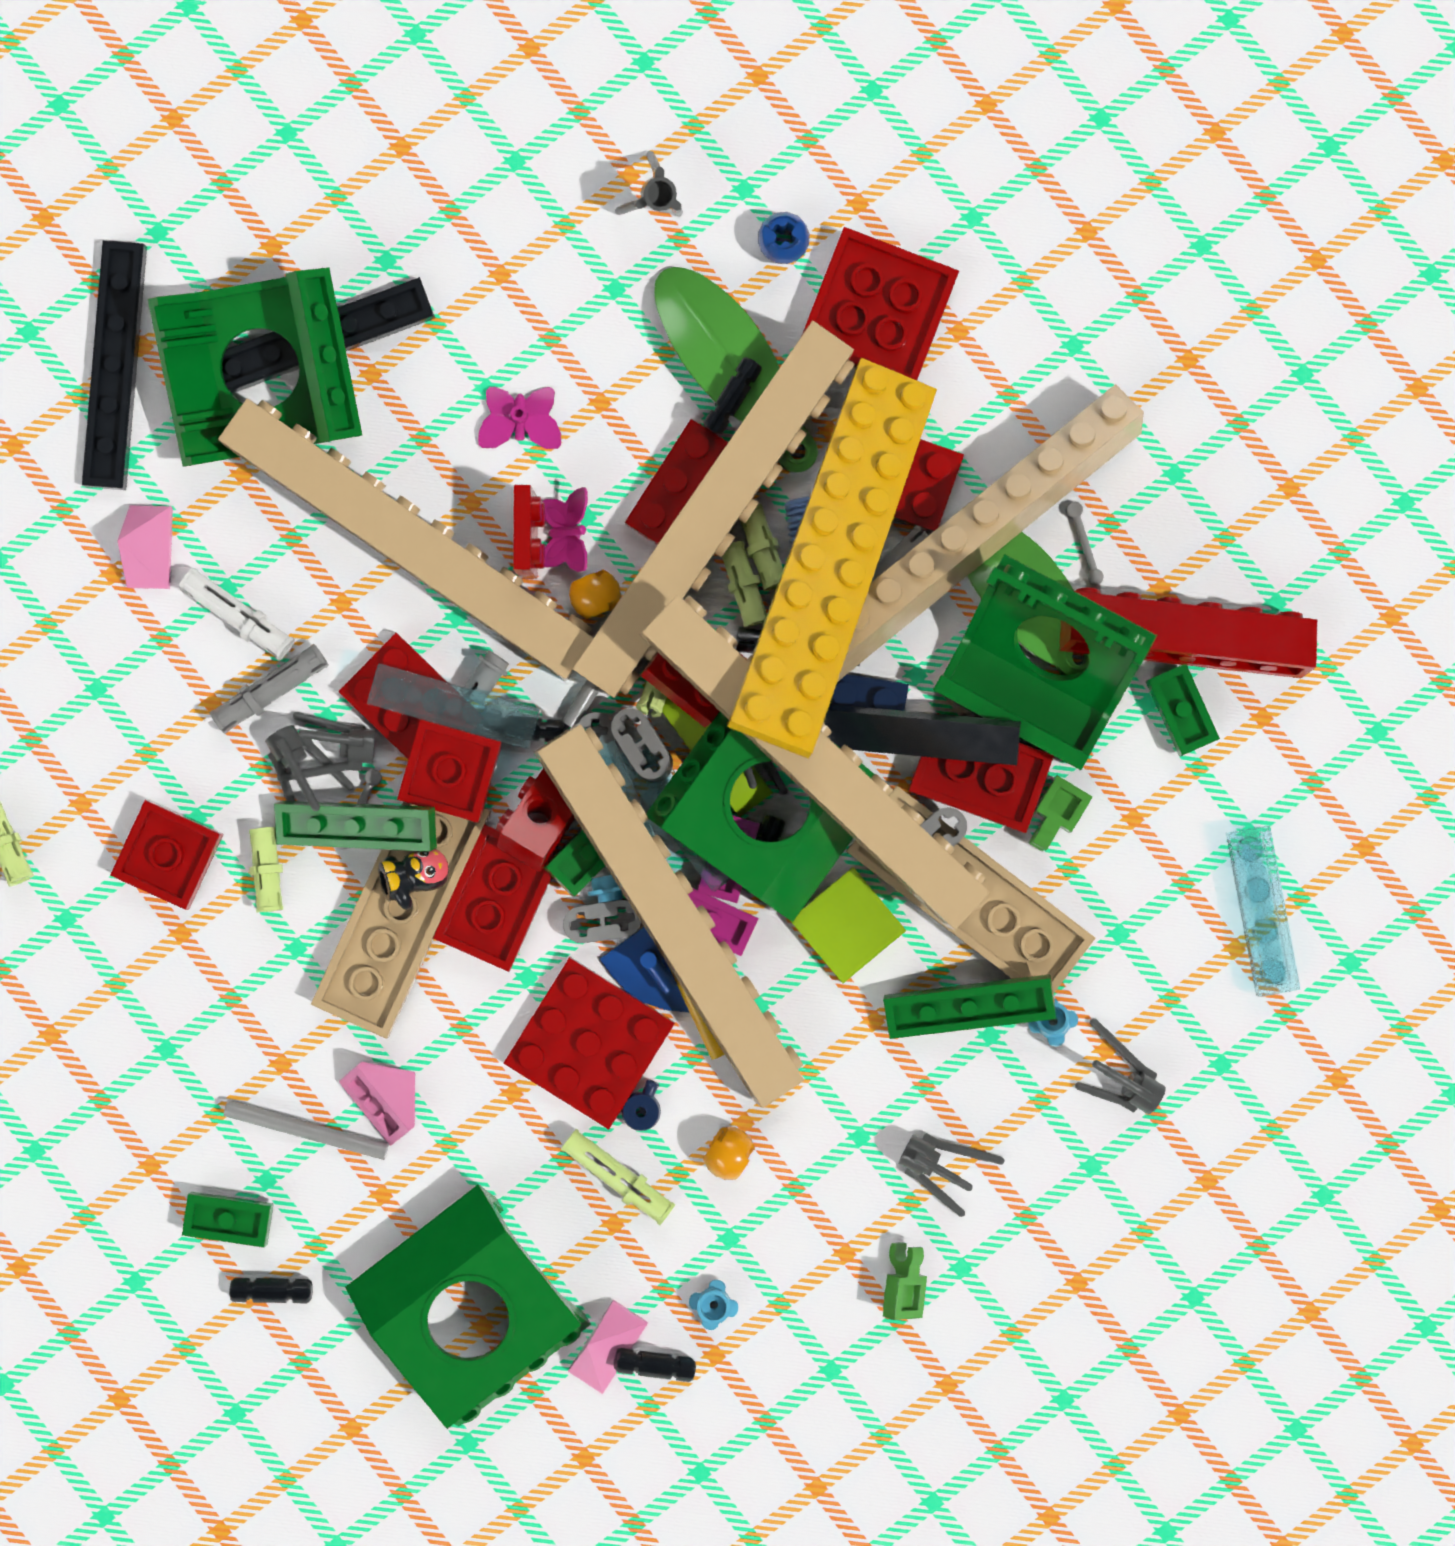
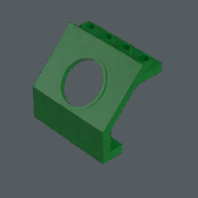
M330 267L286 273V277L221 289L147 299L183 467L240 457L218 440L243 404L227 388L222 372V362L229 344L238 335L252 329H268L283 336L295 350L299 361V378L296 387L287 399L273 406L283 414L279 419L282 423L293 429L296 423L317 437L314 444L363 436Z
M1004 554L997 568L994 567L986 581L988 584L976 612L943 675L939 677L933 690L983 718L1021 721L1020 738L1082 770L1105 726L1150 651L1149 649L1157 635ZM1037 616L1053 617L1066 622L1075 628L1086 641L1090 652L1089 665L1081 672L1072 675L1053 674L1037 667L1025 656L1020 648L1017 637L1019 625L1025 620Z
M719 711L646 815L649 820L793 922L853 837L811 797H809L810 806L804 823L791 836L779 841L765 842L746 835L738 827L732 816L730 807L732 788L738 777L746 769L755 764L772 760L742 732L727 727L729 720ZM862 763L860 764L859 768L871 778L874 773Z
M479 1184L345 1287L372 1339L446 1429L450 1428L453 1424L459 1427L477 1418L481 1413V1409L494 1399L508 1394L516 1382L529 1372L536 1371L544 1366L552 1354L561 1347L575 1342L580 1337L581 1332L591 1325L585 1313L556 1290L528 1255L500 1215L504 1209L498 1199ZM468 1281L482 1283L494 1289L504 1300L509 1314L507 1332L502 1341L486 1354L476 1357H459L448 1353L436 1343L430 1332L428 1324L430 1307L435 1298L451 1285Z

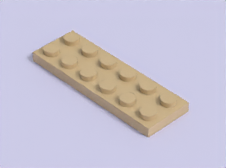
M895 786L894 792L890 797L901 808L907 803L924 820L932 814L929 809L899 786ZM938 819L941 826L932 836L935 833L941 836L946 833L952 837L956 835L957 831L942 819ZM965 837L954 846L955 851L951 856L962 866L966 862L973 865L986 878L982 885L990 894L956 930L947 928L856 840L846 850L848 854L1011 979L1050 974L1053 994L1096 939Z
M407 802L402 803L405 806H417ZM483 809L480 823L435 811L436 849L447 859L449 876L444 886L436 890L411 892L410 896L413 902L411 910L401 908L395 900H386L379 880L378 866L387 856L392 855L398 861H402L405 855L416 851L381 849L310 1005L380 1037L389 1038L434 940L435 932L484 824L487 823L490 817L491 810Z

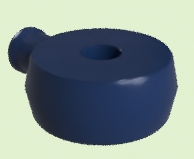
M647 1079L643 1092L631 1094L621 1111L622 1118L631 1129L647 1131L653 1128L659 1121L661 1108L658 1100L654 1097L659 1083ZM643 1107L646 1110V1114L643 1116L638 1115L636 1112L637 1108Z

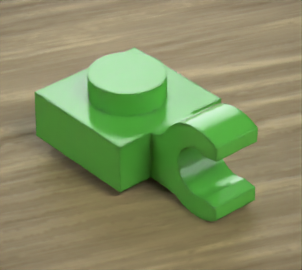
M1054 776L1035 808L1034 812L1044 819L1033 833L1028 844L1043 852L1048 849L1059 828L1071 833L1093 796L1060 776Z
M896 1242L891 1244L889 1258L896 1274H887L883 1317L893 1320L923 1318L927 1276L919 1274L924 1259L923 1247H908L906 1257L907 1243Z

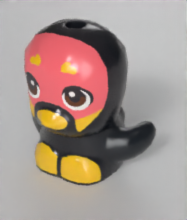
M437 849L430 852L416 851L407 854L402 861H398L392 855L387 856L378 866L383 894L387 901L395 900L401 908L411 910L413 907L410 896L411 892L436 890L443 887L447 882L449 865L446 857Z

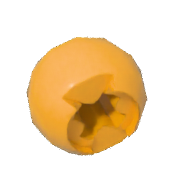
M602 569L573 581L570 584L569 597L575 611L585 619H589L615 608L621 598V591L615 577Z
M722 1127L710 1143V1149L703 1156V1160L707 1169L715 1177L723 1180H736L750 1160L748 1158L755 1150V1146L751 1137L743 1130L736 1127Z

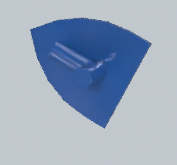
M644 927L600 958L611 976L625 991L637 999L663 1010L689 1013L668 964Z

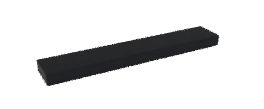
M105 240L102 242L82 486L86 488L127 490L147 246L144 243Z
M420 277L337 307L346 351L435 319ZM274 331L227 348L222 362L224 381L232 394L299 369V361L295 350L283 336Z
M829 704L823 721L832 731L828 738L839 747L845 744L851 750L1016 766L1018 763L1021 721Z

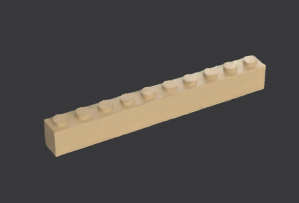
M812 320L573 667L574 671L613 698L619 692H622L624 695L629 693L640 677V674L634 671L643 657L651 661L657 652L639 634L674 597L679 595L684 599L691 588L698 592L711 574V571L706 566L713 555L716 554L722 558L735 539V536L729 533L738 519L746 523L758 506L759 502L753 499L762 484L768 489L772 486L783 469L777 464L786 450L794 454L807 435L806 432L801 430L802 426L809 416L817 420L831 400L825 393L833 381L841 385L855 364L849 360L854 351L853 348Z
M1115 384L873 580L870 584L838 681L1141 435L1144 411Z
M248 398L244 401L218 438L225 447L565 682L574 671L573 667L593 640V637L588 634L592 628L573 614H571L568 620L554 611L558 604L538 590L534 596L520 587L523 580L512 571L502 567L500 572L486 564L489 556L470 543L463 548L451 539L455 534L452 530L436 519L431 524H428L417 516L420 509L400 495L396 501L382 492L386 485L370 473L365 471L361 477L350 470L348 467L351 461L337 450L330 448L327 453L314 445L317 437L296 423L293 429L282 423L279 419L283 414L266 401L261 400L258 405Z
M677 595L639 635L729 720L752 655L746 660L735 649L738 641L726 629L719 626L715 630L703 619L707 612L692 597L688 596L683 600ZM824 723L822 724L814 751L809 759L744 734L947 928L956 930L990 894L982 885L986 878L969 862L962 866L952 857L951 854L955 851L954 847L940 834L935 833L933 837L930 836L920 826L925 821L921 815L907 803L901 808L890 797L894 791L882 778L876 774L870 778L859 768L863 762L861 758L845 744L839 749L828 738L832 731Z
M576 724L533 752L752 1099L761 1108H764L805 1081L798 1069L803 1067V1063L790 1045L784 1048L776 1036L781 1032V1028L768 1010L762 1013L754 1001L759 997V993L746 975L740 978L732 966L737 962V958L724 940L718 943L710 929L715 927V923L707 910L702 905L696 908L688 896L693 891V888L681 870L674 873L666 861V858L671 856L660 836L657 834L651 837L643 823L649 819L636 799L629 802L621 787L626 785V782L620 771L613 763L607 766L602 759L599 751L604 747L591 727L584 730L581 724Z

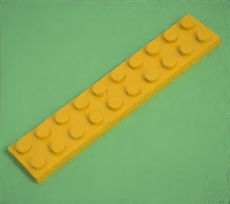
M860 358L727 727L808 759L812 755L937 392L936 388Z

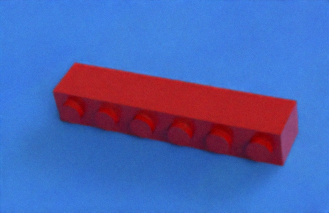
M1084 587L1075 590V592L1157 635L1144 661L1292 678H1303L1317 667L1318 619L1303 618V614L1299 612L1285 611L1276 615L1263 613L1261 608L1250 606L1233 610L1224 609L1222 604L1217 602H1202L1197 605L1182 604V600L1175 597H1162L1156 601L1141 599L1140 594L1133 592H1123L1113 596L1101 594V591L1096 588ZM1061 620L1059 651L1090 654L1087 643L1082 635L1071 625Z

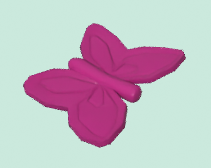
M495 386L489 387L486 391V403L491 414L483 420L479 430L478 444L482 448H496L507 442L515 429V439L518 441L525 439L526 430L532 442L545 449H558L562 445L561 431L557 422L549 415L554 405L555 391L553 388L545 387L536 390L525 400L524 395L521 393L514 399L508 391Z
M581 487L571 493L566 502L558 499H545L542 501L545 503V520L553 527L548 532L552 539L545 546V568L557 567L566 562L569 568L576 572L586 571L587 551L584 541L580 539L581 535L586 533V528L584 525L578 526V524L585 515L588 503V490L586 487Z

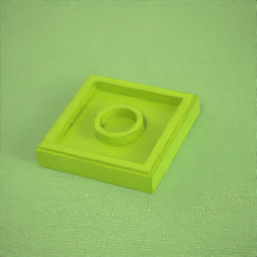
M854 867L850 868L808 903L792 922L842 984L906 932V929Z

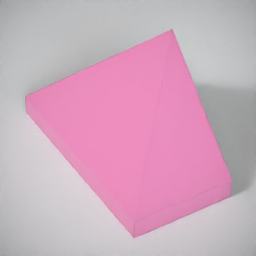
M129 506L117 541L127 588L170 589L173 507Z
M361 1062L339 1081L390 1146L415 1127V1072Z
M613 1299L571 1364L568 1372L603 1394L617 1373L614 1369L617 1349H632L648 1322Z

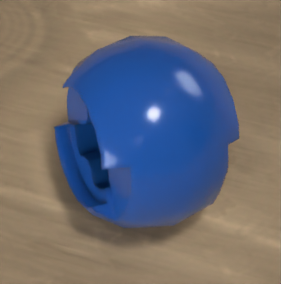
M787 211L770 215L762 222L758 231V244L761 252L768 260L778 264H789L797 261L805 254L809 246L810 233L807 225L798 215ZM786 231L791 232L792 244L786 241L781 245L776 244V232L781 235Z

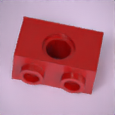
M544 768L536 779L532 776L528 777L518 794L521 802L515 811L508 808L496 826V830L500 832L497 848L539 873L575 820L574 815ZM533 812H540L548 818V821L545 823H535L528 815Z

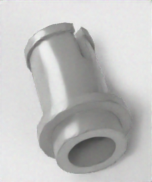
M488 650L485 656H479L480 664L464 688L462 687L460 690L465 696L469 695L471 700L482 706L502 675L507 676L508 674L506 668L509 663Z

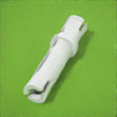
M196 568L190 569L182 578L179 590L191 596L212 613L240 631L242 639L247 642L254 641L279 661L290 652L295 639L267 621V615L262 611L254 612L229 592L198 572Z

